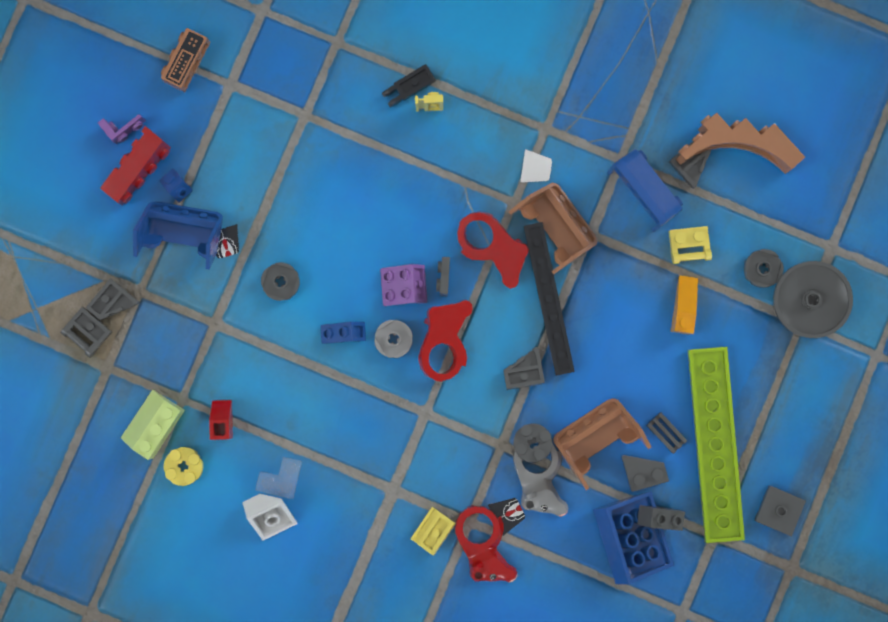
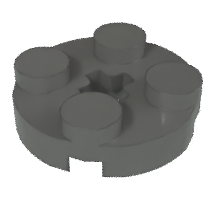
M761 249L751 253L745 260V279L756 287L766 288L772 286L783 275V263L774 251ZM763 263L766 264L768 272L761 273L759 266H762Z
M278 262L265 269L261 277V285L268 297L273 300L284 301L291 299L297 293L300 286V278L298 272L291 265ZM282 276L284 277V281H286L285 285L278 287V283H276L275 281L276 279H280Z
M533 423L522 426L514 437L513 446L515 452L523 461L529 463L542 461L549 455L552 449L550 432L539 424ZM535 438L538 446H534L532 449L527 441Z

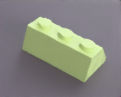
M152 390L121 436V439L132 450L147 460L153 459L185 410L155 390Z

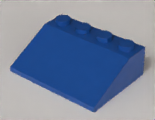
M651 491L593 509L615 584H631L674 566L663 529L637 524L639 505L656 507Z

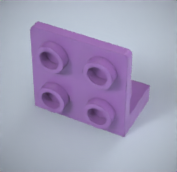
M408 264L380 269L383 306L427 303L425 265Z

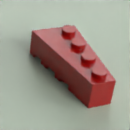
M146 126L141 131L144 133L139 140L135 139L131 144L133 146L132 151L124 154L121 158L120 168H114L100 187L101 190L120 205L126 204L133 197L132 193L136 188L139 189L143 186L147 175L152 174L157 169L158 162L161 159L164 160L170 152L169 149L171 147Z

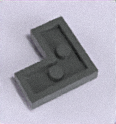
M442 257V261H438V273H441V279H437L436 292H440L442 297H448L450 257Z

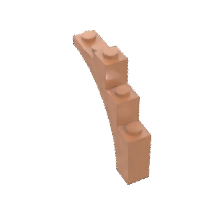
M716 113L712 117L710 115L706 116L700 122L702 126L698 129L700 133L692 139L694 143L690 147L686 144L678 151L680 155L676 160L681 165L691 157L706 150L736 148L764 157L786 174L800 163L805 156L775 123L770 127L766 125L758 132L746 118L741 122L737 120L729 127L720 115Z

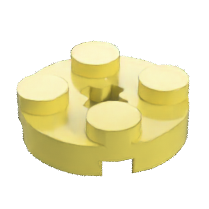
M180 447L172 450L164 461L165 477L173 484L179 486H187L194 483L202 475L204 466L198 452L189 447ZM186 461V465L189 467L182 472L179 464Z

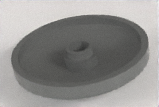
M808 261L794 265L780 277L774 289L773 305L779 321L790 332L805 338H821L831 335L845 324L852 311L853 293L847 278L836 267L820 261Z

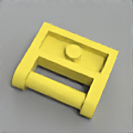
M708 226L668 231L673 264L705 259V261L712 260ZM703 246V252L678 253V249Z

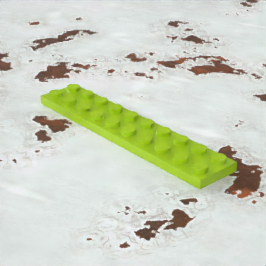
M727 347L688 350L705 543L745 540Z

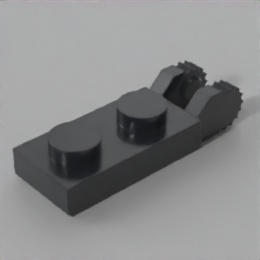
M425 64L395 82L382 95L383 97H388L396 90L400 95L388 103L391 108L436 82V79Z

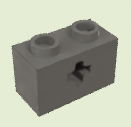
M639 505L637 524L650 528L683 531L685 511Z

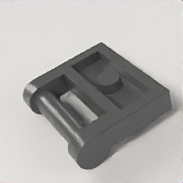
M81 307L60 333L64 337H69L85 351L86 356L91 358L112 331L87 309ZM73 328H78L94 343L91 346L88 345L72 331Z

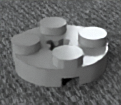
M388 320L377 328L374 342L377 350L382 355L389 358H399L410 350L413 336L410 328L405 323L398 320ZM391 334H393L394 336L398 335V336H399V338L397 339V342H398V343H397V344H394L393 342H392V343H389V341H388V340L390 339V336H389V335H391Z

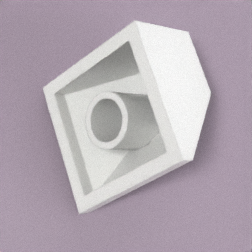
M258 494L242 502L248 521L262 540L268 539L297 524L296 519L281 498Z

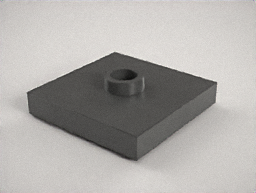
M768 485L754 521L792 537L806 500Z

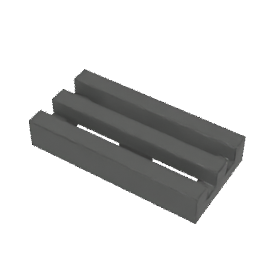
M661 412L646 425L672 454L687 442L684 436ZM659 419H661L673 431V433L681 440L680 442H678L667 431V429L658 421ZM654 423L675 444L674 447L652 426Z

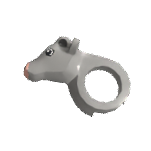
M535 438L527 441L530 445L537 443ZM552 443L549 467L541 473H532L525 469L522 459L514 450V467L523 492L521 506L525 510L551 513L559 517L568 513V505L559 497L552 484V480L562 464V454L560 451H557Z

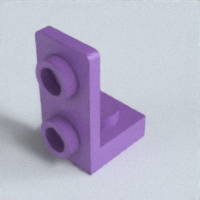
M139 114L120 130L112 121L108 122L104 118L98 124L111 141L117 144L124 142L132 131L139 130L146 120Z

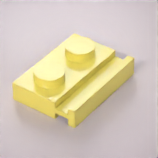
M429 92L427 95H424V98L419 99L418 96H415L416 112H419V109H425V111L443 110V94L439 95V92Z
M431 507L411 537V540L431 555H435L456 523L434 507Z

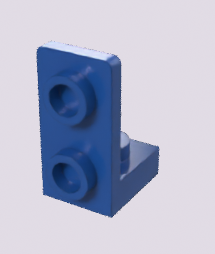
M365 322L321 325L322 344L366 341Z

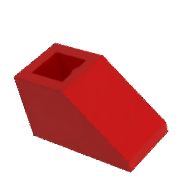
M232 400L212 401L209 419L210 440L233 438Z

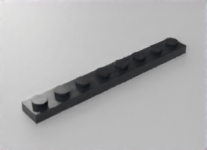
M543 222L524 226L555 375L575 372L555 278L551 272L553 269Z

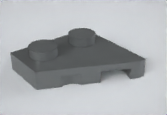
M711 150L697 154L681 165L676 160L680 155L678 153L669 163L689 186L694 189L698 184Z
M538 347L533 348L531 352L524 357L522 356L513 365L503 370L507 390L545 384Z
M621 455L632 492L669 482L663 462Z

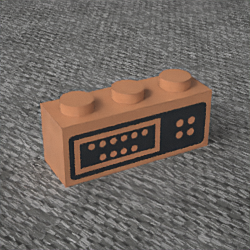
M188 28L180 34L176 49L174 48L170 53L168 65H165L161 71V79L166 84L183 92L186 91L210 45L207 37Z

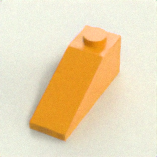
M679 275L671 332L688 335L694 334L698 278Z

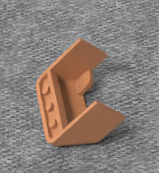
M550 183L528 195L509 211L511 215L520 210L524 218L529 220L536 218L539 223L543 222L544 230L558 248L554 252V259L559 266L551 271L553 274L597 245V237L562 188L556 183Z
M617 399L605 401L559 431L553 439L565 461L586 490L589 489V486L584 480L583 475L591 468L588 458L620 438L625 444H630L640 439L648 449L651 448L640 425Z

